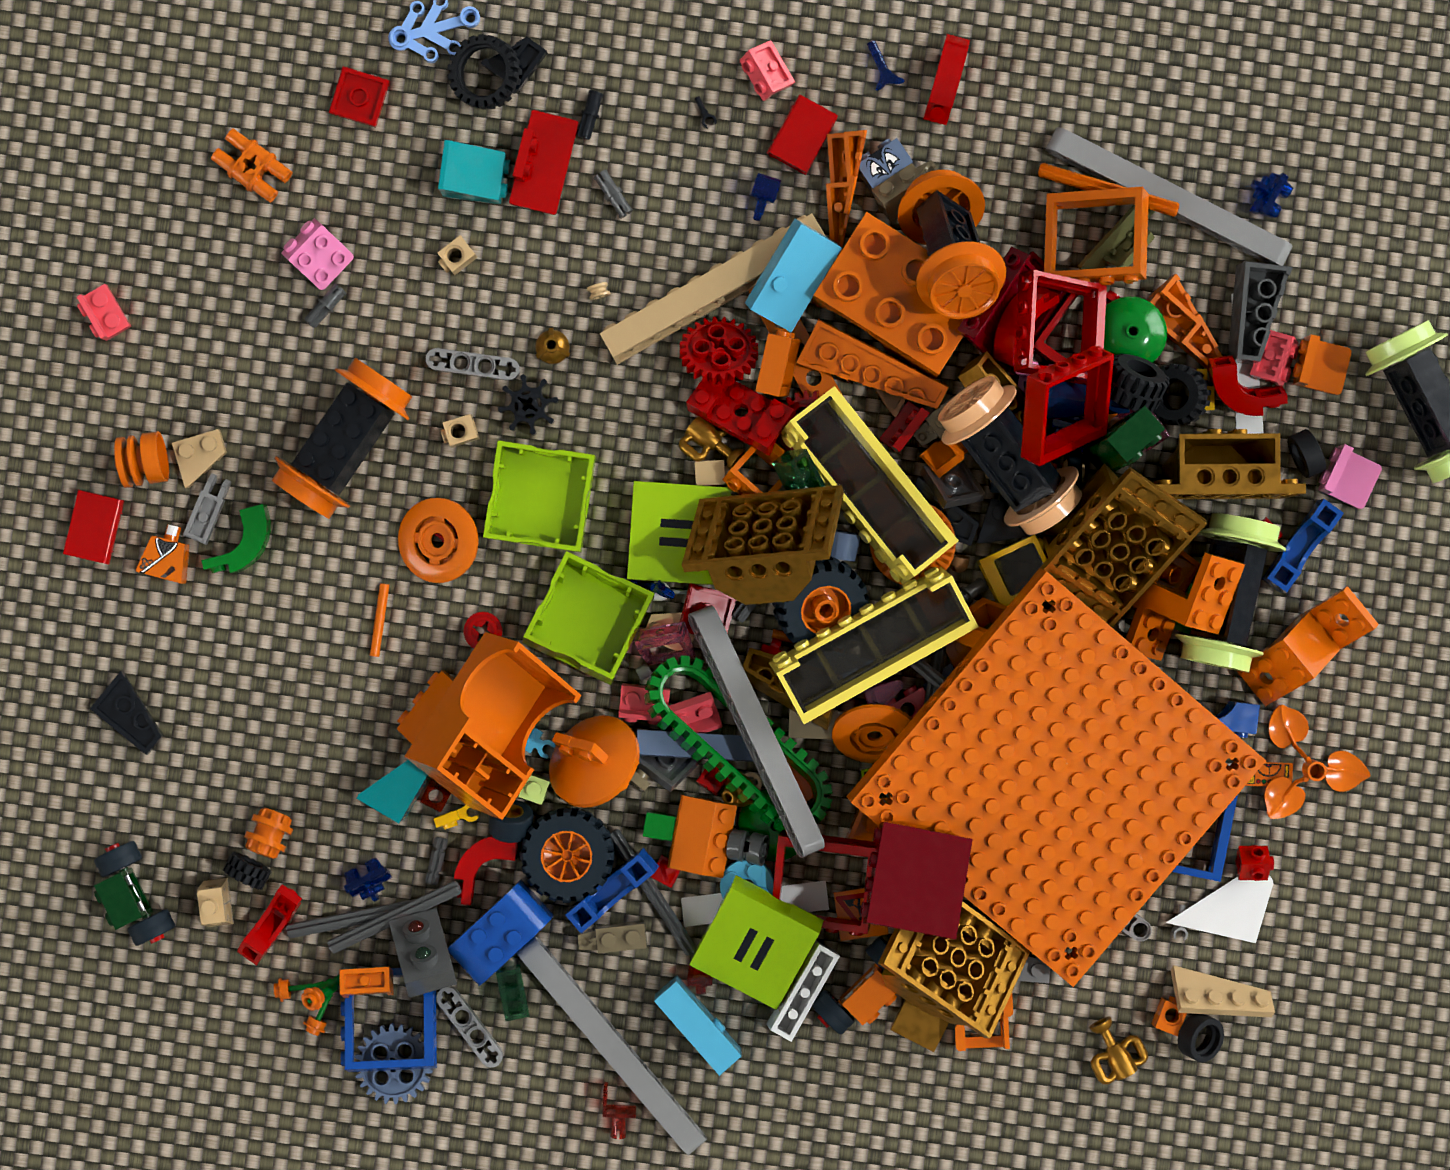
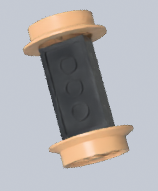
M987 376L960 391L941 410L938 420L945 428L942 442L945 445L961 442L1010 505L1004 516L1006 525L1011 527L1020 525L1026 534H1038L1065 518L1079 503L1082 497V491L1076 485L1079 471L1073 466L1056 470L1051 462L1038 466L1021 457L1023 426L1008 407L1014 399L1017 390L1013 385L1001 386L994 376Z

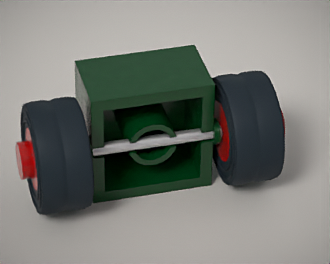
M130 841L121 846L118 842L106 848L107 853L94 859L100 875L103 878L117 871L120 872L94 885L96 889L94 895L98 903L103 904L107 912L105 917L111 927L114 926L115 930L142 918V921L127 928L135 946H139L147 941H150L152 944L165 938L163 933L176 927L169 910L164 909L151 916L150 913L153 910L133 869H128L127 867L142 859L135 841Z

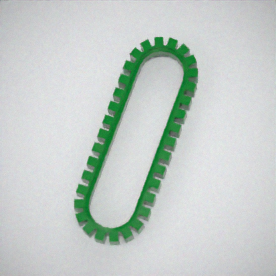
M681 655L677 660L675 657L667 659L650 675L651 677L646 683L645 690H648V692L644 695L645 705L654 704L648 710L651 718L653 719L660 715L662 719L657 726L663 731L669 725L672 726L674 729L668 736L674 741L683 736L685 740L679 746L686 752L694 746L696 751L691 756L697 762L705 756L708 760L703 767L708 772L717 767L719 771L714 777L720 783L728 777L731 781L725 787L731 793L739 787L742 791L737 798L742 803L751 798L753 802L748 808L754 814L762 808L765 812L760 816V819L767 824L774 818L773 829L780 832L783 831L785 828L773 802L670 710L665 703L663 687L666 680L671 676L682 674L697 680L728 708L717 682L712 679L713 674L710 667L705 671L701 670L704 661L697 657L691 664L690 656ZM767 717L770 726H772L774 722ZM778 727L773 732L788 764L802 775L811 786L813 802L810 811L817 824L826 816L825 811L830 809L832 799L827 798L833 793L832 785H822L829 777L825 770L816 774L814 770L819 766V763L814 758L807 763L803 761L808 755L803 748H800L795 753L792 751L797 744L792 738L787 739L783 743L780 739L784 736L785 732Z

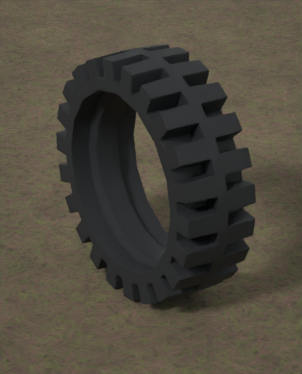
M479 34L478 37L471 36L469 40H463L461 42L462 46H457L454 49L456 54H451L449 60L452 63L448 64L447 70L450 71V74H447L448 80L451 81L449 85L455 91L454 94L464 103L479 109H496V106L501 107L505 105V101L509 102L512 99L511 94H516L518 91L516 85L521 83L519 75H522V69L519 68L521 62L517 58V53L509 44L491 35ZM480 49H493L503 57L506 65V75L502 85L496 92L488 96L473 94L467 88L464 81V68L467 60L474 52Z

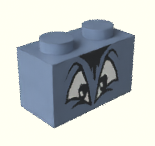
M898 138L893 141L887 139L878 145L879 150L873 154L867 152L862 155L858 174L871 193V189L909 164H913L912 159Z

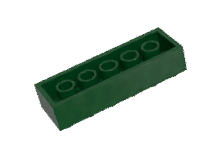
M1143 406L1118 420L1107 430L1106 435L1094 441L1083 453L1098 470L1105 463L1115 472L1137 461L1143 455V450L1152 447L1162 439L1160 433L1165 428L1149 409Z

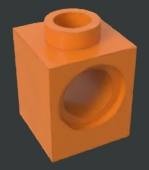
M1169 996V999L1161 997L1151 1024L1157 1029L1178 1036L1187 1013H1178L1175 997ZM1174 1008L1176 1010L1175 1018L1166 1020V1011Z

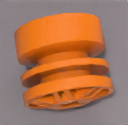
M159 431L143 433L140 437V445L133 435L128 436L127 440L125 437L116 438L114 445L115 466L124 488L133 487L134 483L136 486H142L144 474L150 484L168 482V454L163 436Z

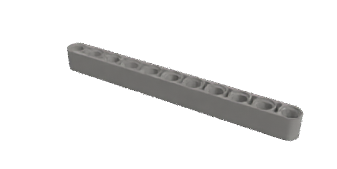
M1056 127L1045 149L1054 157L1100 180L1127 188L1144 187L1148 194L1178 202L1179 211L1175 218L1266 264L1283 266L1293 247L1292 244L1066 129Z
M709 605L688 614L690 627L799 857L803 858L823 849L825 843L822 834L716 609Z
M534 936L517 952L519 958L687 1155H690L707 1140L703 1131L537 936Z

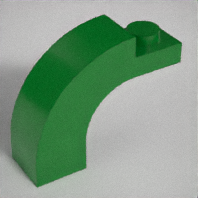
M261 504L239 510L243 524V537L240 544L227 554L201 560L204 570H211L212 574L225 571V566L228 565L229 572L235 574L247 569L261 557L267 547L271 533V520L267 505Z

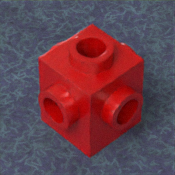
M1238 846L1235 859L1238 880L1268 881L1270 871L1274 870V857L1269 855L1268 846Z

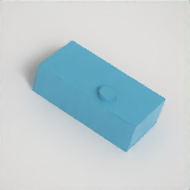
M794 219L746 299L745 304L750 310L792 332L842 247L835 241Z
M678 975L655 994L654 1002L719 1076L742 1056L741 1047L725 1030L726 1028L722 1022L708 1011Z

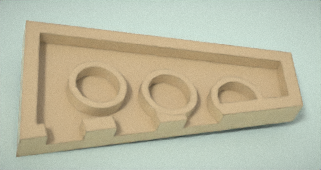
M1174 965L1171 969L1178 1013L1271 1018L1275 1013L1271 991Z

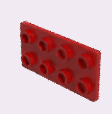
M537 110L531 111L527 129L524 128L512 175L514 183L509 199L511 205L551 215L557 214L579 126L577 120Z

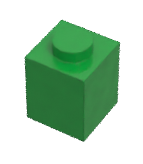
M647 811L643 837L672 841L676 815Z

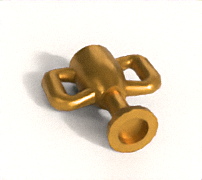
M699 416L689 425L685 436L680 439L678 445L685 455L697 462L703 461L708 456L710 450L716 449L727 458L729 469L746 452L743 449L732 450L721 442L722 437L728 433L722 429L717 431L713 425ZM690 441L695 442L703 447L702 452L699 453L687 443Z
M1110 1016L1104 1017L1089 1026L1092 1032L1101 1034L1107 1045L1106 1052L1096 1054L1090 1061L1097 1080L1103 1085L1110 1084L1115 1079L1122 1080L1131 1076L1138 1070L1137 1066L1145 1064L1148 1059V1052L1137 1035H1129L1121 1043L1115 1042L1109 1030L1112 1025ZM1130 1043L1133 1044L1139 1059H1132L1130 1053L1126 1050ZM1100 1060H1107L1111 1069L1108 1077L1100 1064Z

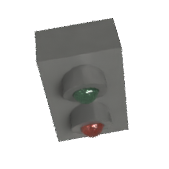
M437 908L389 921L409 998L457 984Z

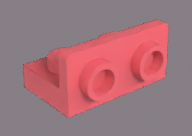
M771 40L748 50L740 59L743 71L750 78L755 92L761 97L762 101L768 100L773 94L795 83Z
M103 284L86 295L80 294L77 296L80 302L77 304V307L84 317L88 316L92 324L89 327L96 338L100 337L108 341L132 327L107 284Z
M1270 330L1271 332L1261 361L1253 364L1250 375L1254 378L1275 383L1276 386H1283L1284 382H1287L1290 378L1291 363L1299 354V343L1294 336Z
M622 683L618 712L619 718H623L626 722L647 720V723L657 725L662 719L660 715L652 719L648 713V710L654 704L645 705L644 695L648 692V690H645L646 686ZM663 688V697L667 706H669L671 688Z
M711 692L668 706L696 733L705 734L723 727Z

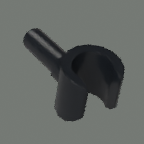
M700 96L696 97L695 101L703 117L702 126L708 129L705 124L707 117L712 118L716 125V117L708 113Z

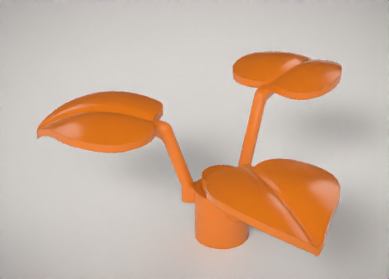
M1282 704L1278 705L1270 716L1268 723L1269 737L1273 744L1279 748H1286L1292 744L1293 748L1306 762L1302 766V773L1304 775L1302 778L1296 779L1292 783L1287 777H1277L1272 779L1265 787L1264 801L1267 815L1271 819L1287 817L1302 807L1306 794L1302 788L1297 786L1299 783L1308 782L1309 779L1321 781L1325 778L1326 783L1333 790L1345 792L1355 788L1371 776L1365 764L1358 757L1347 751L1331 753L1327 759L1328 766L1307 756L1296 742L1302 741L1307 736L1309 730L1308 721L1299 711Z

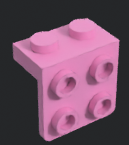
M314 218L312 221H307L301 227V232L295 239H290L284 245V250L281 254L317 288L324 290L353 260L354 256Z
M1343 444L1338 446V448L1335 447L1329 458L1331 463L1328 469L1323 471L1319 479L1321 484L1318 490L1357 509H1362L1369 499L1382 471V467L1352 452L1353 447Z

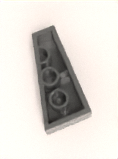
M1247 261L1236 265L1228 356L1232 355L1236 363L1253 364L1261 361L1271 332L1270 328L1273 319L1276 318L1278 312L1277 307L1280 298L1284 294L1285 284L1293 267Z

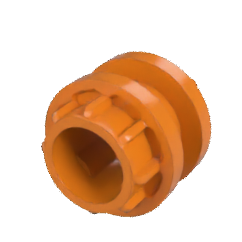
M263 807L258 815L253 814L251 818L257 824L253 833L246 831L244 838L248 840L245 846L254 853L274 859L278 857L279 852H285L286 846L280 843L284 834H292L293 829L290 828L292 820L282 813Z

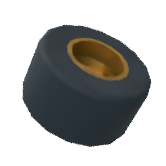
M515 800L503 820L489 815V833L493 838L506 843H517L523 841V838H529L531 834L527 831L533 825L534 816L532 808L522 801Z

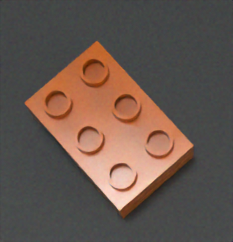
M866 212L814 293L811 303L819 308L823 307L854 323L878 340L885 350L915 369L936 379L964 336L957 330L963 319L945 317L921 300L916 287V278L920 267L929 257L927 254L928 250Z
M485 632L404 757L470 808L503 820L534 771L525 759L526 743L533 728L553 708L565 703H577L581 694L518 641Z

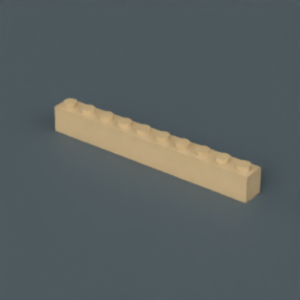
M812 213L808 216L803 215L797 218L800 222L826 236ZM790 226L777 229L773 236L765 240L760 239L756 241L750 249L735 253L727 262L712 266L709 272L704 275L694 276L688 281V284L681 288L671 289L667 296L659 300L654 299L650 301L644 309L629 313L621 322L606 326L600 335L616 364H620L754 288Z

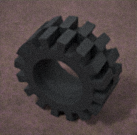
M236 852L231 853L223 868V871L228 876L258 890L263 889L271 874V870L267 866L255 861L253 858L251 859L246 855Z

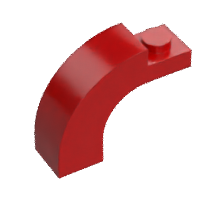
M950 34L946 35L923 119L947 125L964 68L970 40Z
M1045 287L1037 288L1035 321L1042 313L1059 303L1058 293L1050 291ZM1018 293L1010 301L1002 314L994 339V359L1010 366L1015 365Z
M1232 355L1208 358V371L1211 382L1220 399L1232 410L1244 415L1263 416V407L1265 406L1276 408L1282 404H1288L1287 393L1282 385L1255 389L1241 385L1237 377V364Z
M490 835L477 841L463 854L454 874V879L463 880V883H459L461 894L457 895V898H461V904L471 905L473 903L475 879L480 866L493 859L515 861L517 859L519 842L506 843Z
M282 884L261 918L242 941L237 952L257 966L296 913L302 898L293 889L287 888Z

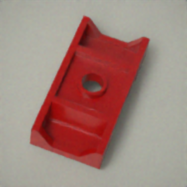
M708 379L705 383H702L701 380L686 401L689 412L768 456L771 455L776 439L784 427L796 416L795 409L775 398L771 401L737 381H734V384H732L729 380H725L724 386H722L720 381H716V384L713 386L711 380ZM738 408H746L748 410V413L743 417L735 415V411Z

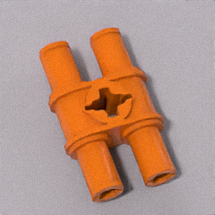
M232 128L226 135L225 140L241 151V156L235 160L223 150L217 148L212 154L211 160L226 170L230 179L233 178L246 187L247 191H254L268 202H273L278 195V191L262 180V176L268 171L283 183H286L293 172L276 160L277 157L274 153H270L260 146L257 140H249ZM249 162L256 165L254 170L249 169V166H247Z

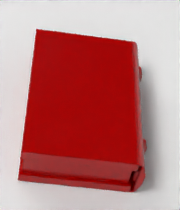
M798 95L794 104L791 105V109L777 135L772 139V144L767 154L806 175L823 146L827 134L830 133L837 121L838 115L810 99Z
M78 490L63 554L110 565L125 501Z

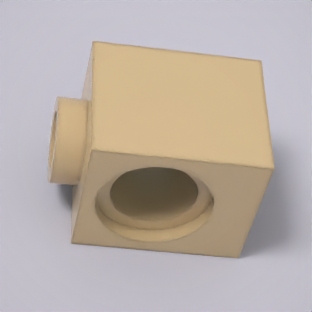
M461 235L438 252V255L441 257L438 263L446 273L451 270L454 275L477 259L476 254ZM454 251H459L462 253L461 260L456 263L449 260L450 254Z
M471 414L443 422L444 429L440 430L444 443H449V446L452 448L480 439ZM458 425H462L465 428V434L461 438L453 436V429Z
M724 460L695 461L696 485L725 486V482L722 479L728 473L729 468L724 466Z

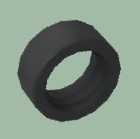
M1308 429L1288 437L1287 443L1290 454L1298 470L1305 478H1310L1326 470V462L1320 445Z
M1192 1014L1183 1022L1179 1030L1178 1048L1182 1054L1200 1063L1207 1062L1219 1052L1224 1040V1029L1221 1022L1206 1014ZM1206 1027V1036L1199 1047L1195 1048L1199 1032Z

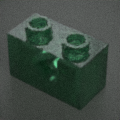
M807 449L788 450L772 463L785 490L825 487Z
M520 964L498 969L496 977L505 1022L530 1017Z

